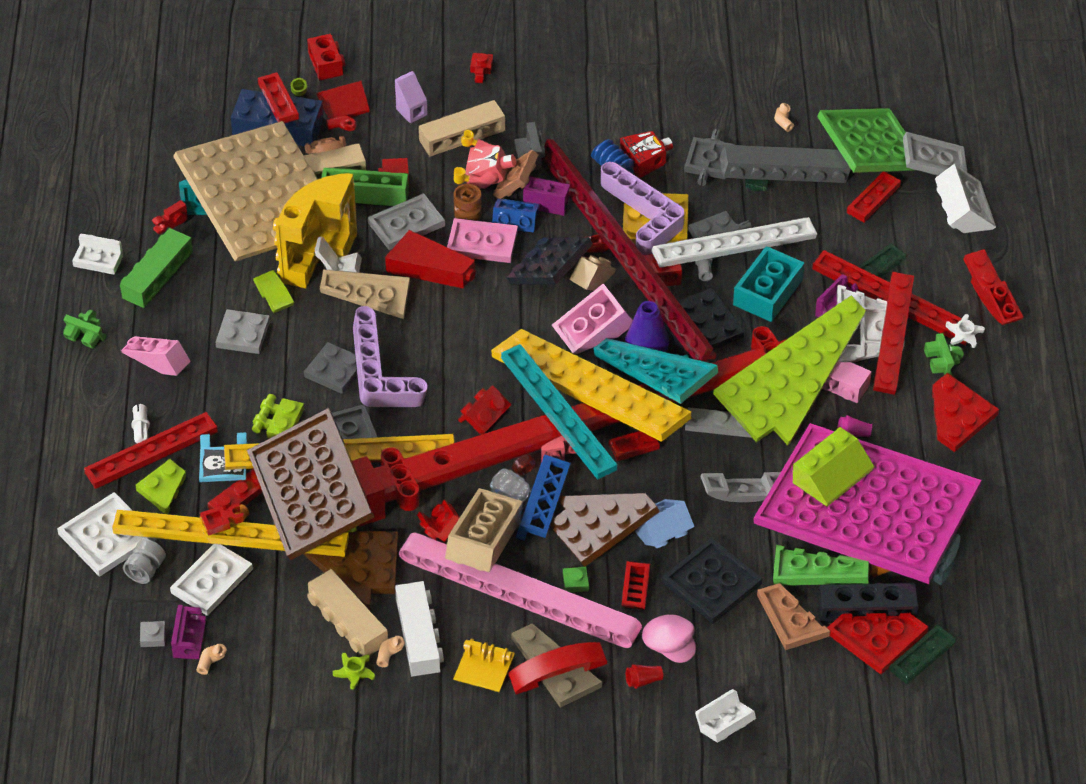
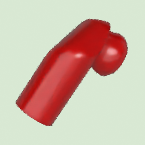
M346 115L326 120L328 130L339 127L346 131H353L357 126L356 121Z

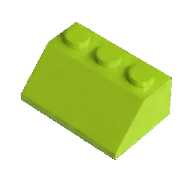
M839 427L793 464V483L828 507L874 469V465L859 440Z

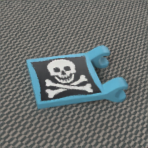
M246 432L237 433V444H247ZM210 434L200 436V482L246 480V469L225 470L224 447H211Z

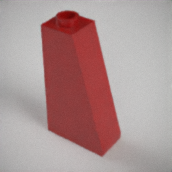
M408 230L385 257L386 272L459 288H464L476 276L475 260L411 230Z

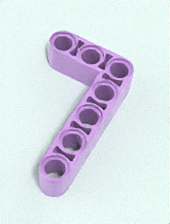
M606 162L601 166V186L650 219L636 233V247L642 255L653 254V246L666 244L683 229L684 209L679 204L614 162Z
M368 306L359 307L355 313L353 334L361 402L369 407L421 406L424 403L428 386L425 380L417 377H382L375 312Z

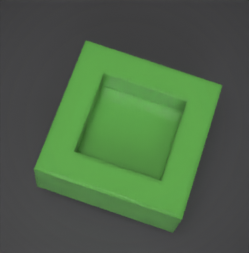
M586 567L563 569L565 591L570 593L589 591Z

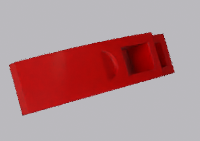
M985 249L965 255L963 260L972 276L971 284L992 316L1002 325L1023 319V315L1006 282H1001Z

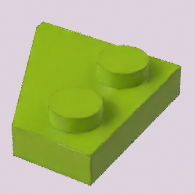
M169 459L137 483L136 491L164 514H168L170 504L173 498L176 499L179 493L178 489L186 478V473Z

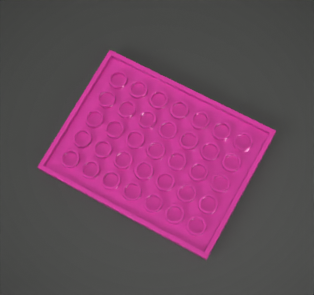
M810 423L754 516V524L852 558L869 561L872 565L929 584L981 487V480L859 440L873 463L874 469L826 507L793 483V464L834 432Z

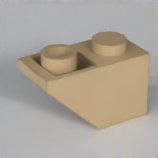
M582 256L569 280L586 290L595 291L615 273L616 269L610 266L611 262L603 257Z

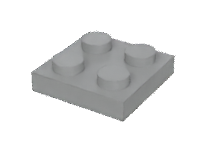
M227 309L216 339V348L259 354L270 323L269 315Z

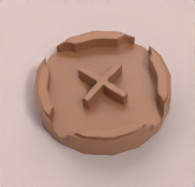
M340 136L339 140L333 137L313 141L311 145L307 143L304 147L306 153L311 154L342 148L347 143L346 138Z

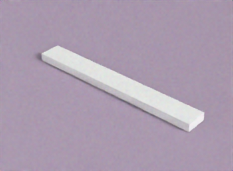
M807 217L653 246L652 252L659 268L762 249L766 246L773 247L815 239L817 232L810 218Z

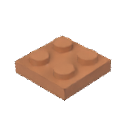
M531 150L516 159V166L507 168L505 179L498 183L493 195L497 199H501L506 195H512L519 187H525L529 182L528 177L536 167L535 162L538 154Z

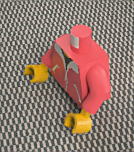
M465 130L461 138L462 145L465 147L474 145V147L470 148L466 170L462 167L454 169V182L462 184L465 181L467 184L479 187V189H485L490 185L502 182L505 179L507 168L516 166L515 156L513 154L506 156L499 145L495 146L481 139H473L474 133L470 130Z

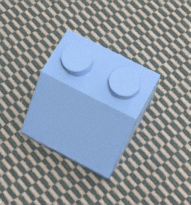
M664 499L656 503L660 512L634 531L645 545L659 548L668 544V540L673 537L680 538L688 534L687 530L693 528L694 524L684 501Z

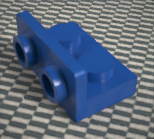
M497 199L493 207L492 223L518 226V231L534 232L540 204Z

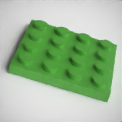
M890 108L820 110L817 116L853 173L914 170L906 167L903 136L906 132Z

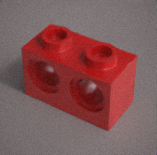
M326 34L308 38V54L319 81L342 76V67L345 66L343 54H339L338 42L333 40L332 35Z

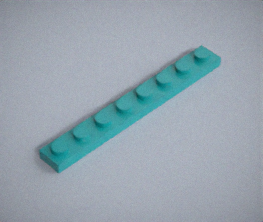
M519 344L501 352L503 362L598 480L617 471L616 462L522 345Z

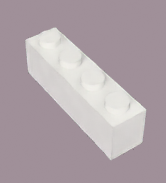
M424 581L395 585L396 602L411 677L440 672V662H444L442 648H437L436 644L440 642L438 628L433 629L432 625L436 623L434 609L429 610L428 604H432L430 590H425Z

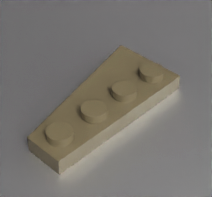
M534 624L511 633L513 642L526 660L560 648L559 645ZM583 667L542 680V683L560 708L602 688V681L589 670L584 671Z

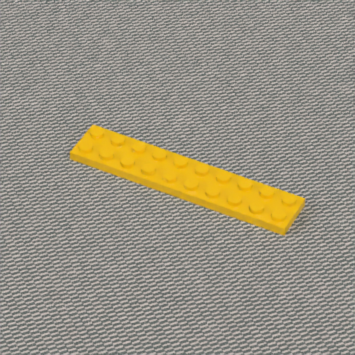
M520 329L491 350L492 357L503 362L501 352L521 344L557 390L661 442L691 419V411L523 329Z

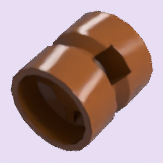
M473 184L458 186L454 191V217L464 220H480L482 216L481 190Z

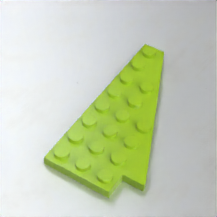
M852 295L714 389L713 394L756 442L772 431H775L788 446L858 328L866 310Z

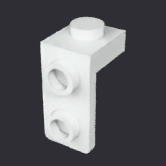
M323 236L317 238L315 254L323 262L327 270L359 273L362 258L358 252L338 257Z

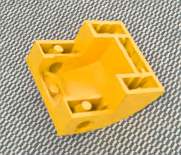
M336 174L307 184L293 194L282 209L279 218H275L273 223V231H276L274 245L278 248L276 260L279 261L277 275H280L283 284L307 288L319 261L315 254L318 237L323 236L338 257L349 254L357 236L353 174Z

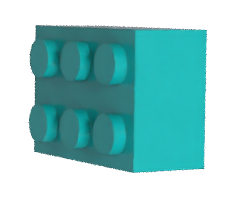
M766 246L734 287L733 305L772 322L803 281L804 262Z

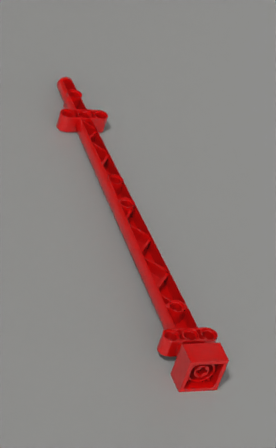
M760 326L755 328L752 334L751 350L712 362V364L718 366V373L688 398L716 389L785 340L778 342L772 331L767 327ZM646 384L639 385L664 399L676 403L675 400ZM585 403L571 406L591 432L621 422ZM543 415L406 459L403 458L398 449L389 447L381 452V466L373 468L368 456L352 460L374 514V518L360 524L359 527L384 519L385 503L396 500L401 509L413 511L419 506V491L540 450L546 443L562 435L550 419Z

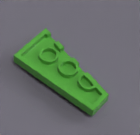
M776 545L773 582L774 585L778 583L781 585L869 584L870 564L869 561L839 555L835 558L829 557L824 552H818L816 555L805 553V549L795 548L792 551L786 550L784 546Z

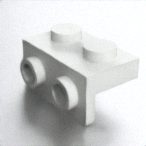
M80 234V246L72 260L73 267L115 274L123 257L121 242L114 239Z
M734 689L697 710L695 713L700 732L717 743L756 719L754 710L739 701L737 691Z

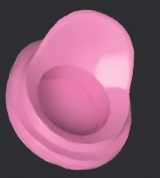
M677 615L659 616L647 623L643 629L642 639L646 646L662 653L674 662H687L696 652V644L693 639L694 625L683 617Z

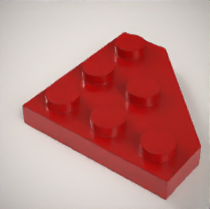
M948 373L932 386L937 440L953 452L957 451L998 416L999 409Z
M866 613V616L842 614L827 627L830 630V637L879 674H883L928 632V626L911 613H900V616H886V613Z

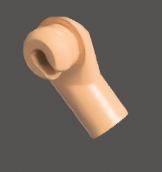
M781 103L780 107L776 110L774 118L785 131L789 132L794 127V124L788 119V112L791 108L788 104Z
M401 636L392 637L381 643L376 662L378 666L387 667L390 656L402 650L405 641Z
M217 644L204 649L196 669L197 672L204 675L208 674L210 665L224 658L227 652L225 645Z

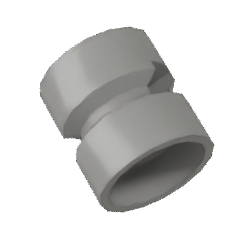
M141 539L134 548L133 554L128 557L123 565L125 574L135 582L147 584L165 559V551L156 542Z

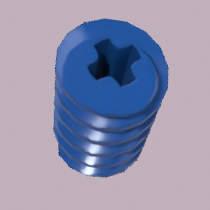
M611 139L603 141L593 149L591 157L601 166L606 162H614L630 173H634V160L629 159V156L624 154V151L619 149L618 145L614 144Z

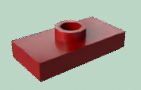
M641 431L609 440V446L617 461L660 448L657 439Z

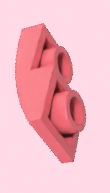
M560 436L541 447V462L544 454L565 461V454H576V452L565 438Z

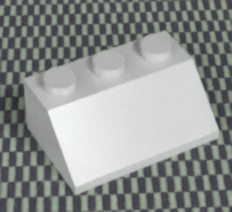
M955 164L935 178L938 186L937 192L943 201L942 207L948 216L947 222L953 229L957 228L963 233L996 228L981 182Z

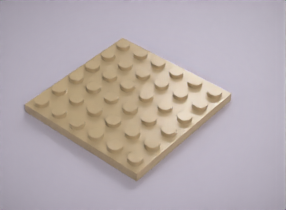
M283 121L176 151L173 156L234 261L277 249V246L274 245L276 231H273L275 218H279L282 209L293 194L307 184L318 180Z

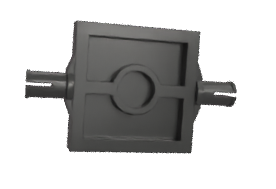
M716 129L713 130L711 138L693 137L684 172L700 175L697 181L699 185L701 183L702 186L706 185L708 176L726 179L723 178L720 157L724 145L735 144L720 141V130L717 131V134Z
M727 211L690 224L688 231L694 239L751 228V223L749 220L736 224Z

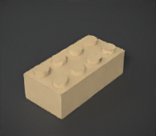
M479 488L448 536L445 559L476 568L480 571L490 572L519 525L523 501Z

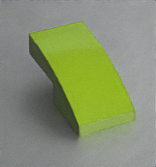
M273 270L253 278L262 298H266L273 313L293 306L294 301Z

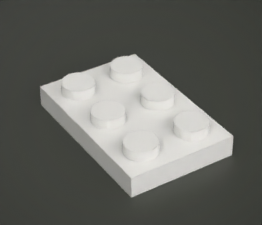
M213 544L170 587L171 594L192 607L201 608L202 613L208 616L253 570V565L221 544Z

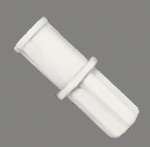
M139 404V412L137 405L133 407L134 420L131 424L136 443L148 439L150 423L147 420V407L143 404Z

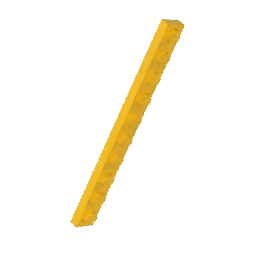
M453 434L343 439L351 460L368 456L370 462L373 463L381 462V452L386 448L393 447L398 449L403 458L406 459L453 444L454 436ZM260 443L224 445L225 470L252 469L253 466L247 450Z
M117 509L112 526L113 534L285 551L275 525L248 522L230 523V529L208 536L201 519L198 517ZM348 532L306 553L345 557L349 540Z

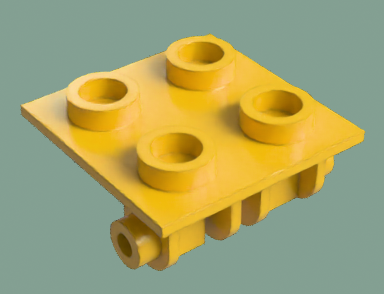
M474 639L466 640L464 643L465 652L453 679L500 692L515 653L510 652L508 648L495 647L494 644L488 646L486 642L482 644L474 641Z

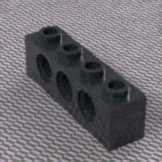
M915 583L820 585L818 601L821 622H834L842 614L866 616V613H886V616H900V613H911L913 616H917L918 602Z

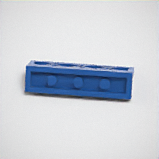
M544 454L516 535L517 539L525 541L527 532L546 537L570 466L569 462ZM550 465L562 468L563 472L553 475ZM552 482L556 490L548 493L543 485ZM546 500L551 508L542 511L537 503ZM540 518L544 528L530 525L531 521Z

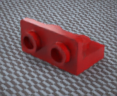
M443 500L441 504H438L433 509L430 518L421 511H419L417 516L421 521L420 525L426 529L424 532L434 540L438 537L445 542L460 517L453 506Z

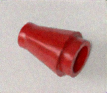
M633 664L631 667L626 668L627 684L635 689L663 680L661 666Z

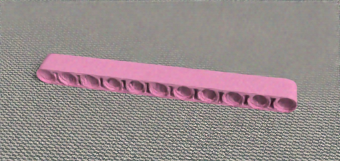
M411 533L399 551L400 557L409 564L624 648L632 646L642 628L641 623L632 616L501 565L494 564L491 571L486 572L445 559L447 544L418 533Z

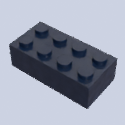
M241 89L231 115L232 135L278 123L263 92ZM290 96L299 113V119L284 124L297 145L305 146L307 143L311 145L313 141H316L324 119L322 101Z

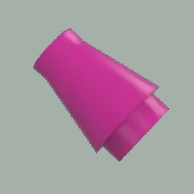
M847 415L839 419L837 429L841 427L854 437L871 436L872 424Z

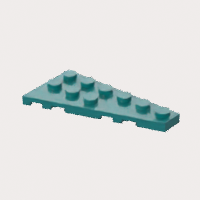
M606 338L594 347V355L680 404L718 373V366L716 364Z

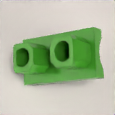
M90 309L86 314L80 313L79 319L66 314L64 322L67 325L63 333L66 339L76 341L78 335L83 333L84 336L81 342L92 349L99 340H105L107 335L102 333V328L99 327L101 320L96 318L95 311Z
M943 333L936 334L935 341L925 343L924 352L926 357L937 356V358L930 361L932 373H944V375L948 373L952 376L951 368L954 364H959L960 359L964 355L962 348L951 344L947 345Z

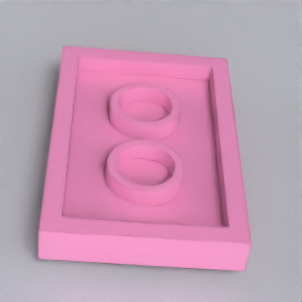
M454 218L447 248L473 259L511 263L518 226Z

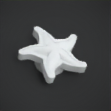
M965 314L958 324L946 322V327L955 334V337L951 339V345L966 341L971 344L972 348H975L977 344L975 335L983 333L985 328L974 325L973 322L968 320V314Z

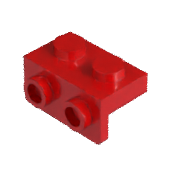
M493 385L487 390L482 388L474 396L476 401L473 404L469 402L461 409L462 415L458 421L461 423L466 419L482 435L512 404Z

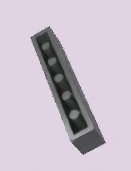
M724 145L720 157L723 178L846 183L851 170L840 151L833 149Z

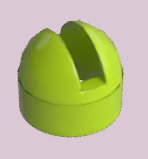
M302 78L294 79L291 82L292 93L295 96H303L307 92V82Z

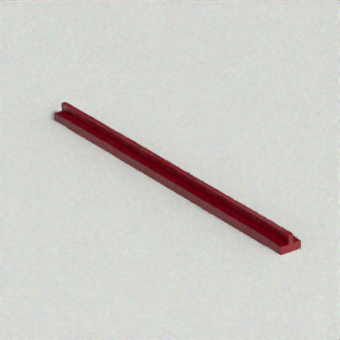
M547 139L544 145L545 157L542 160L560 183L570 184L569 196L648 301L656 303L664 322L685 350L695 360L707 362L708 359H715L717 355L703 333L553 139Z

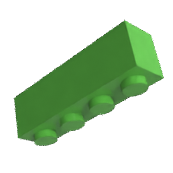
M323 167L321 178L336 174H353L355 203L395 206L408 199V174Z
M171 228L164 235H161L157 243L148 249L142 260L137 262L133 270L121 280L122 298L145 308L192 254L191 237Z

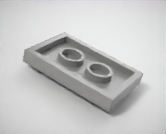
M906 132L903 136L907 168L940 175L955 164L967 172L963 146Z
M421 194L368 217V224L388 250H391L408 230L423 236L444 227L445 220L425 194Z

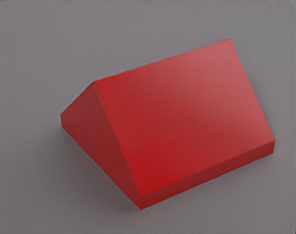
M362 81L317 93V97L322 101L323 109L328 119L343 115L353 117L370 112Z

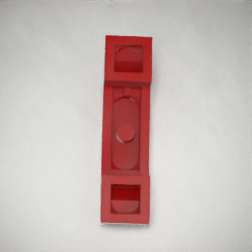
M600 642L578 643L535 656L515 667L508 674L515 694H519L539 687V681L583 667L584 671L606 665L607 660Z

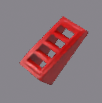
M627 561L621 607L645 610L650 564ZM630 574L644 575V578L631 577ZM629 581L643 583V586L629 584ZM628 589L640 590L642 594L628 592ZM627 597L640 598L641 602L627 601Z

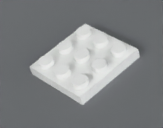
M115 492L57 528L58 534L99 577L128 559L141 539L157 540L151 537L113 534L112 526L117 509L132 511Z

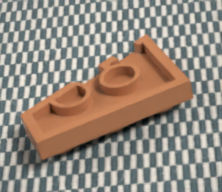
M780 583L758 590L757 596L785 650L830 636V630L825 626L822 627L810 611L807 613L799 605V601Z

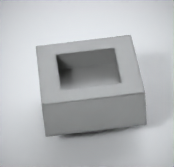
M165 621L141 622V647L165 646Z

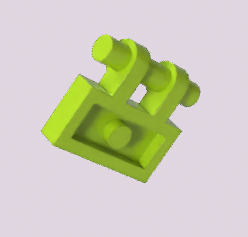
M268 394L267 398L260 405L261 410L253 420L252 431L260 433L261 429H266L267 437L271 438L297 425L304 410V403L282 398L278 405L274 403L276 396ZM269 413L274 414L272 420L267 419Z

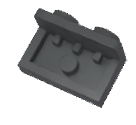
M535 122L526 123V138L514 140L517 157L520 158L529 151L534 150L538 154L534 170L542 169V158L545 157L544 145H540L542 142L541 131L536 129Z

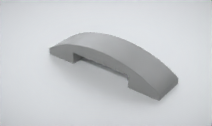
M764 472L762 478L725 479L723 473H702L700 477L707 494L711 497L729 502H756L765 500L781 472Z

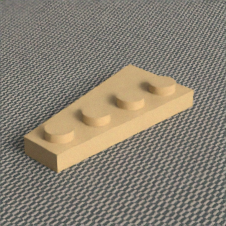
M323 270L320 291L321 293L361 306H368L374 310L404 319L410 278Z

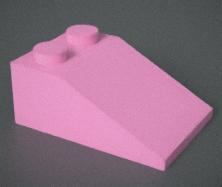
M602 284L552 324V326L572 353L576 355L597 346L606 338H618L630 328L633 320L608 288Z

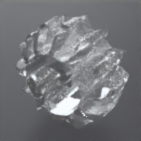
M502 469L495 474L490 483L492 492L520 501H525L531 491L529 484L524 481V478L507 469Z

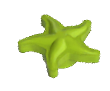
M342 653L343 667L333 671L334 677L348 678L351 682V689H355L360 678L375 679V674L365 667V663L369 661V655L349 658L346 653Z

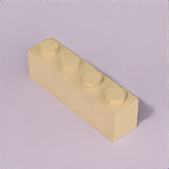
M495 100L420 125L419 141L428 155L433 156L462 146L461 138L465 130L472 131L474 133L473 139L476 140L505 131V115Z
M359 144L304 155L317 179H321L323 167L366 171V161Z
M332 569L308 583L309 594L307 596L313 606L317 605L320 608L323 617L335 625L341 637L345 636L348 639L351 648L356 653L359 652L362 656H370L379 650L382 642L388 640L387 629Z

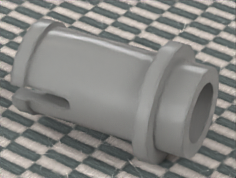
M712 258L695 261L698 266L699 279L702 281L712 279Z

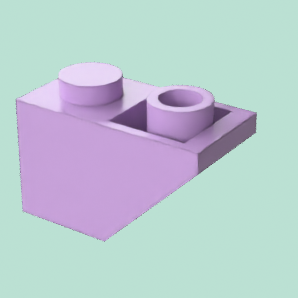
M411 71L395 79L396 109L409 123L426 116L427 99L415 73Z

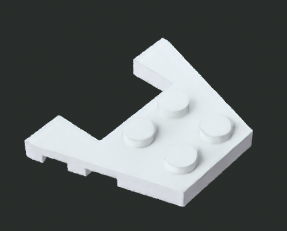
M838 285L837 305L852 295L866 310L860 322V345L848 344L838 362L852 363L878 357L887 301L878 298L875 300L864 296L862 292L857 291L855 293L847 290L845 286Z

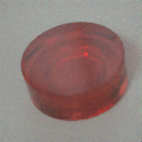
M523 455L513 463L512 469L517 476L526 475L534 468L535 461L531 455Z

